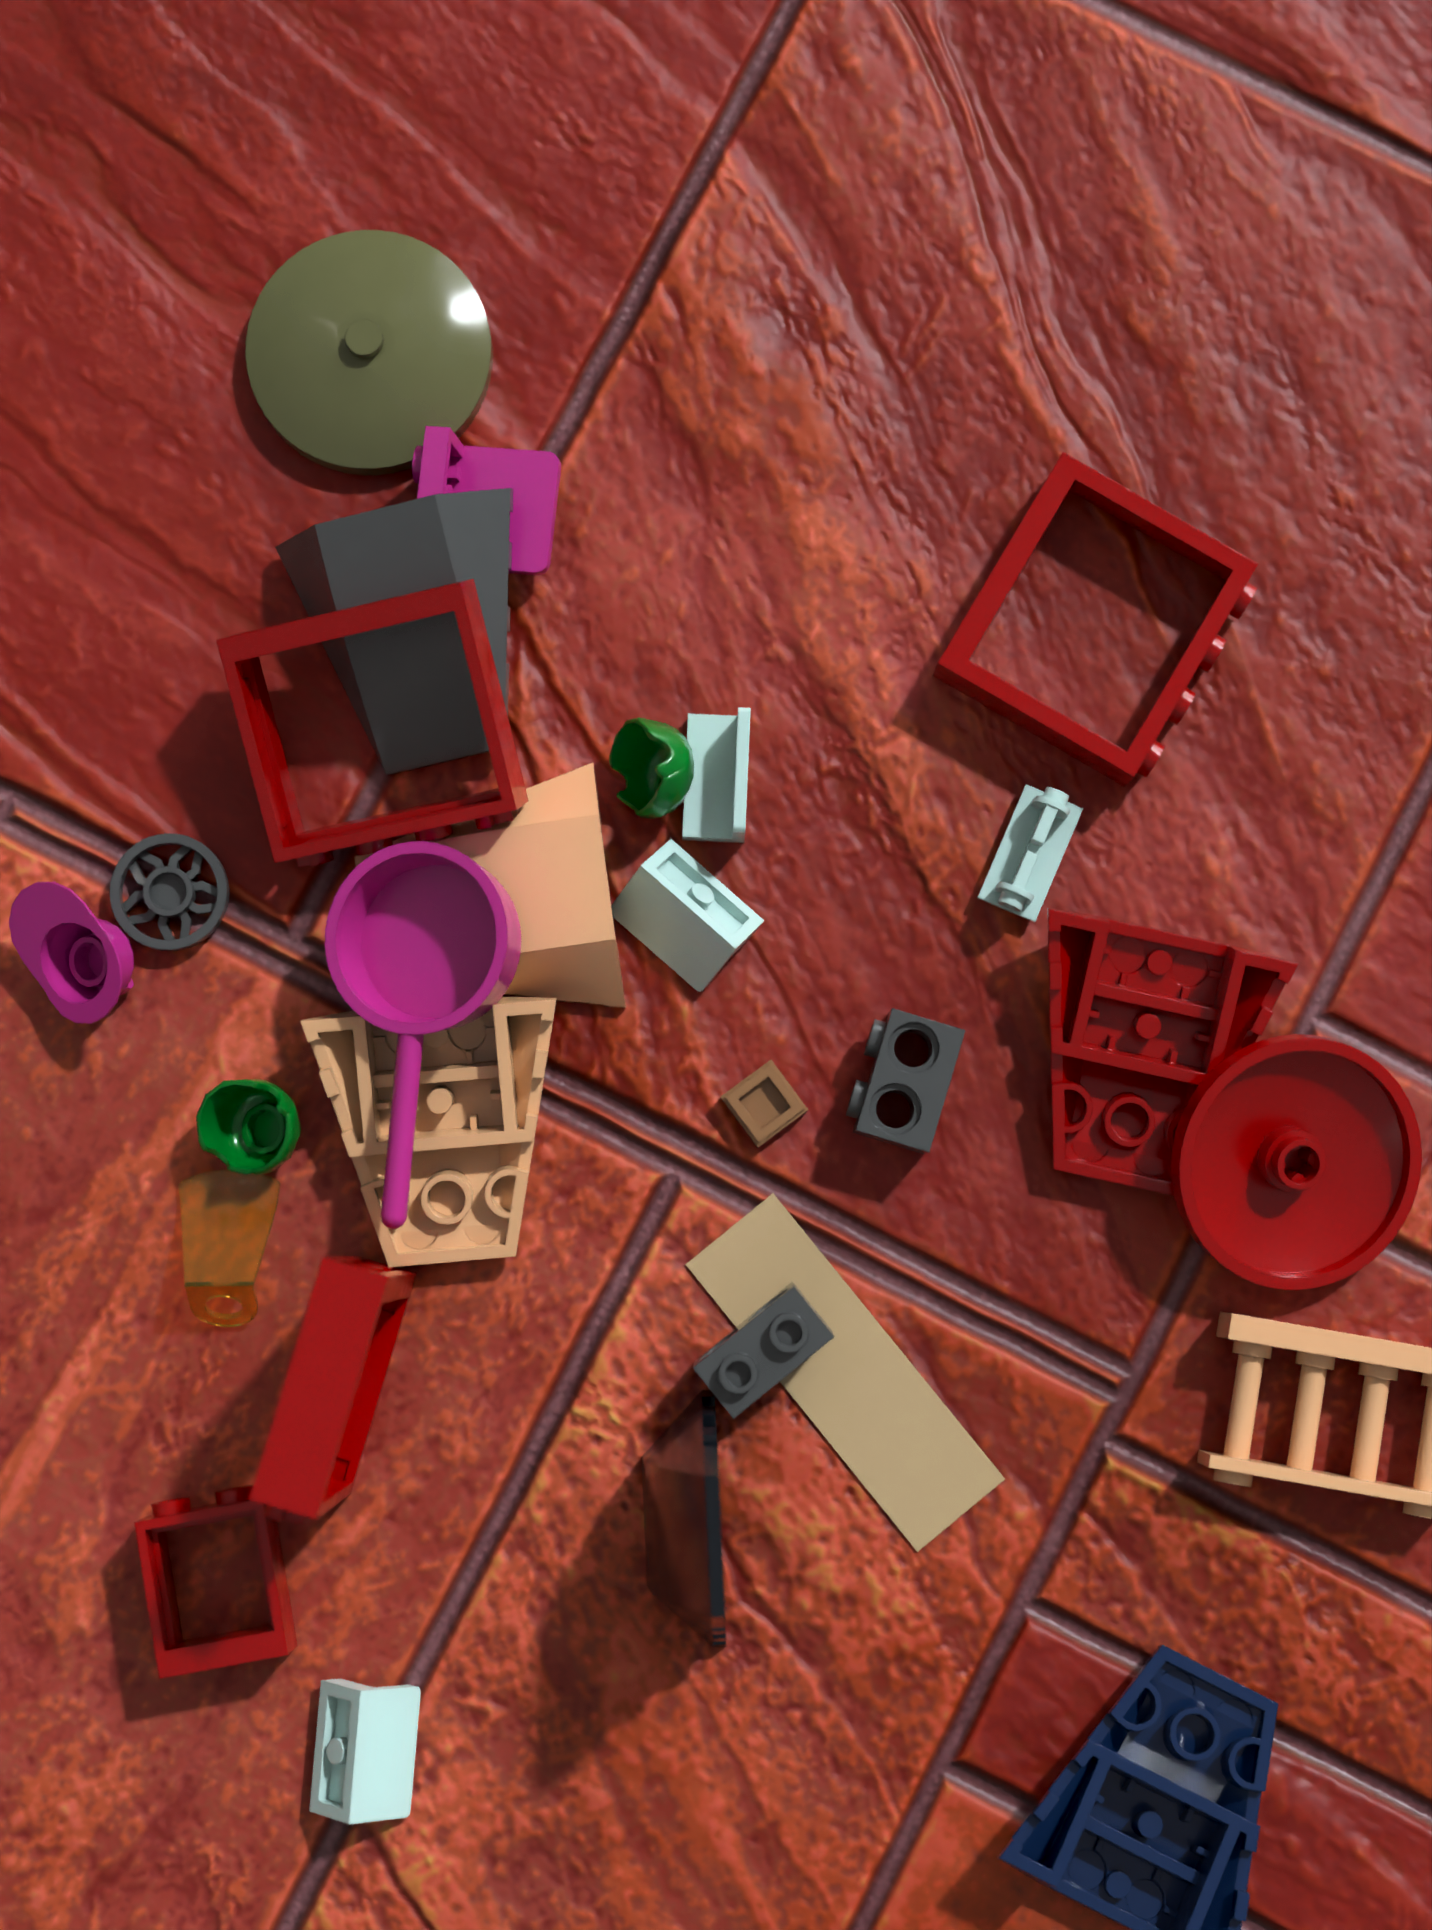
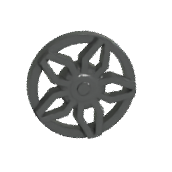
M158 834L136 843L121 857L111 878L110 903L117 922L135 941L156 950L179 951L203 942L220 925L229 904V882L222 863L204 844L181 834ZM166 845L181 846L169 858L168 866H164L161 859L148 853V851ZM194 850L195 854L191 870L185 873L179 869L180 863ZM138 858L155 866L156 870L151 872L147 878H145L137 862ZM204 858L214 872L217 887L204 881L193 882L201 874ZM130 869L136 883L142 885L143 890L135 891L123 903V884ZM204 891L217 897L216 903L198 905L194 903L196 893ZM141 901H145L149 907L146 913L127 916ZM191 910L198 915L211 913L208 920L197 931L190 934L192 920L188 911ZM159 915L157 925L164 940L149 937L139 931L134 925L152 922ZM180 917L182 921L179 939H175L169 926L170 918Z

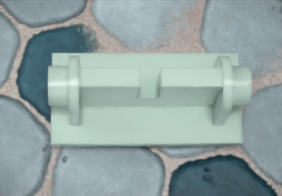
M1026 784L977 898L1035 923L1083 808L1068 802L1069 795L1058 789L1046 787L1045 791H1041Z

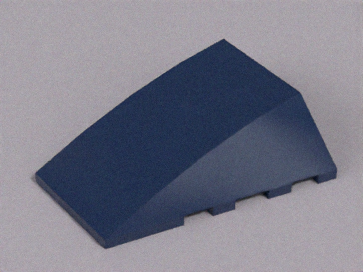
M1159 1645L997 1858L1049 1889L1130 1930H1241L1242 1921L1246 1922L1250 1898V1893L1247 1892L1252 1853L1257 1851L1260 1831L1257 1819L1261 1793L1266 1791L1279 1703L1164 1645Z

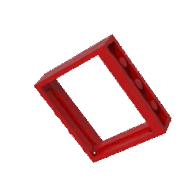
M1062 452L938 661L933 676L1125 787L1135 777L1136 773L1147 778L1165 748V745L1156 741L1167 720L1178 725L1189 708L1196 692L1187 688L1198 667L1209 672L1221 653L1227 640L1219 636L1218 632L1228 615L1239 620L1252 600L1258 587L1248 581L1258 563L1067 453ZM1070 491L1225 580L1127 750L1120 748L970 661Z
M474 578L216 640L274 863L296 859L298 868L311 865V867L334 860L332 850L355 846L357 856L372 854L393 845L392 837L410 833L415 834L416 841H431L452 835L453 829L451 824L475 819L477 829L490 828L495 824L513 821L512 811L519 809L528 802ZM454 611L498 788L304 831L259 656Z
M360 1256L322 1258L249 1500L266 1505L264 1511L266 1517L280 1522L286 1520L303 1525L305 1518L317 1519L351 1494L417 1273L398 1267H389L387 1264Z

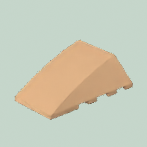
M593 763L527 788L528 802L519 809L512 811L513 821L495 824L493 827L477 829L475 819L451 824L453 829L452 835L427 841L449 846L471 858L490 872L503 885L514 903L521 929V952L516 973L504 995L557 998L556 1001L626 1008ZM412 833L394 840L393 845L416 841L415 834ZM372 854L354 856L355 867Z
M502 996L498 1003L492 1005L493 1008L471 1023L449 1030L424 1034L408 1211L405 1223L398 1229L386 1227L381 1220L398 1033L383 1030L372 1025L355 1011L300 1021L308 1043L310 1042L320 1069L319 1075L327 1097H330L342 1130V1139L349 1157L353 1160L362 1185L360 1189L389 1267L516 1257L557 998Z

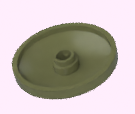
M357 230L332 235L312 243L289 258L273 274L260 293L252 310L247 329L245 357L247 373L255 398L270 425L290 447L314 463L331 470L355 475H384L412 468L414 450L417 445L423 446L425 426L450 427L458 438L462 436L473 422L486 397L493 366V347L487 316L479 295L462 270L448 257L425 242L407 235L382 230Z

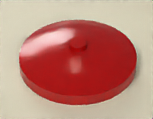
M1292 1034L1263 1039L1238 1050L1218 1064L1198 1085L1184 1108L1175 1132L1171 1154V1181L1178 1211L1186 1228L1204 1252L1217 1263L1241 1278L1258 1285L1281 1290L1312 1289L1332 1284L1356 1273L1372 1262L1384 1251L1403 1226L1415 1200L1421 1176L1422 1144L1419 1126L1410 1101L1400 1084L1389 1071L1366 1053L1347 1044L1315 1035Z

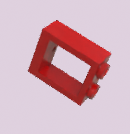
M253 1485L214 1492L216 1503L191 1508L190 1497L156 1502L151 1504L153 1515L134 1522L159 1679L286 1656L298 1646L278 1523L276 1520L264 1515L265 1504L249 1500ZM253 1516L271 1624L183 1640L166 1531Z

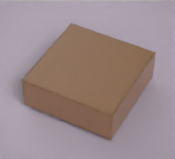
M769 1060L720 1097L757 1148L808 1111V1108L772 1060Z

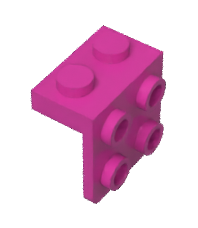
M425 426L423 446H416L412 460L413 480L415 483H419L417 499L434 494L504 488L513 489V512H510L509 542L512 543V570H509V573L543 575L548 571L551 562L561 474V462L558 457L549 451L464 446L450 427Z

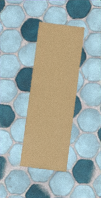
M774 1193L685 1264L735 1327L791 1282L797 1286L833 1331L834 1338L780 1382L917 1552L1005 1480L999 1470Z

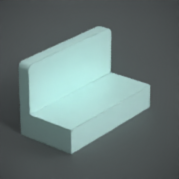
M738 707V716L688 713L687 741L693 754L694 777L690 789L684 798L682 840L744 843L751 708Z
M672 839L666 842L638 868L612 904L613 918L699 992L703 991L710 984L729 958L753 936L765 921Z
M345 1679L321 1680L310 1812L346 1824L399 1819L410 1815L421 1697L419 1687L413 1685L371 1687Z

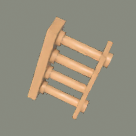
M1220 1312L1216 1337L1234 1340L1232 1352L1238 1353V1361L1224 1453L1198 1451L1197 1463L1208 1468H1214L1213 1480L1251 1487L1254 1475L1404 1501L1402 1513L1432 1519V1348ZM1272 1347L1297 1351L1295 1363L1301 1364L1287 1465L1249 1458L1264 1358L1271 1359ZM1336 1358L1359 1361L1358 1374L1364 1375L1350 1476L1312 1469L1327 1369L1334 1370ZM1399 1369L1422 1372L1421 1385L1427 1386L1413 1487L1376 1481L1390 1380L1397 1381Z

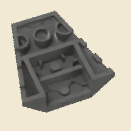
M504 488L434 494L315 524L275 547L309 617L474 578L508 715L509 664L506 663L507 632H510L511 607L508 606L509 570H512V543L509 542L510 512H513V489ZM454 611L322 642L386 775L398 774L489 752Z

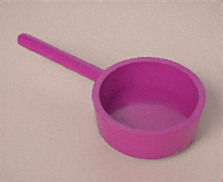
M410 841L391 845L375 852L358 864L338 889L330 906L325 928L327 964L332 980L340 995L353 1011L372 1025L383 1030L398 1033L381 1208V1220L390 1229L400 1228L407 1218L424 1034L461 1027L475 1021L493 1008L492 1005L499 1002L510 986L517 970L521 952V929L514 903L503 885L490 872L460 851L446 845L427 841Z

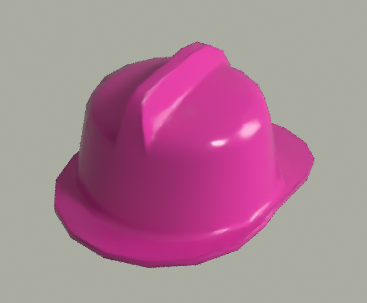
M36 882L20 891L12 903L9 927L12 942L24 964L62 1016L75 1023L92 1024L107 1017L117 1004L119 995L127 993L134 986L131 978L134 970V952L127 936L119 927L112 923L97 919L86 903L75 892L56 882Z

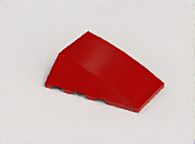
M1047 908L1053 1169L1174 1196L1171 1181L1172 1146L1180 1117L1188 1100L1198 1085L1218 1064L1238 1050L1255 1043L1259 1035L1262 1036L1274 1013L1272 1009L1285 984H1289L1298 963L1194 936L1102 916Z

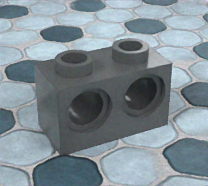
M894 1008L888 1013L886 1022L874 1019L864 1051L865 1056L875 1058L868 1082L856 1079L846 1111V1116L856 1118L853 1133L921 1154L929 1153L966 1030ZM905 1033H914L925 1040L928 1046V1057L923 1065L908 1067L897 1059L894 1045L898 1036ZM897 1093L908 1101L910 1117L903 1127L890 1128L879 1120L876 1113V1105L883 1094Z
M791 1282L694 1361L693 1369L734 1419L833 1339L834 1334L797 1286Z

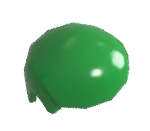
M640 717L627 720L615 735L609 755V765L624 776L626 780V788L616 794L617 798L633 809L636 815L641 818L655 819L673 812L683 802L694 777L693 754L686 737L679 730L666 723Z
M263 1079L223 1081L205 1094L196 1115L197 1136L201 1149L218 1157L227 1166L228 1171L238 1174L260 1175L275 1171L291 1158L301 1133L297 1109L292 1098L277 1085Z

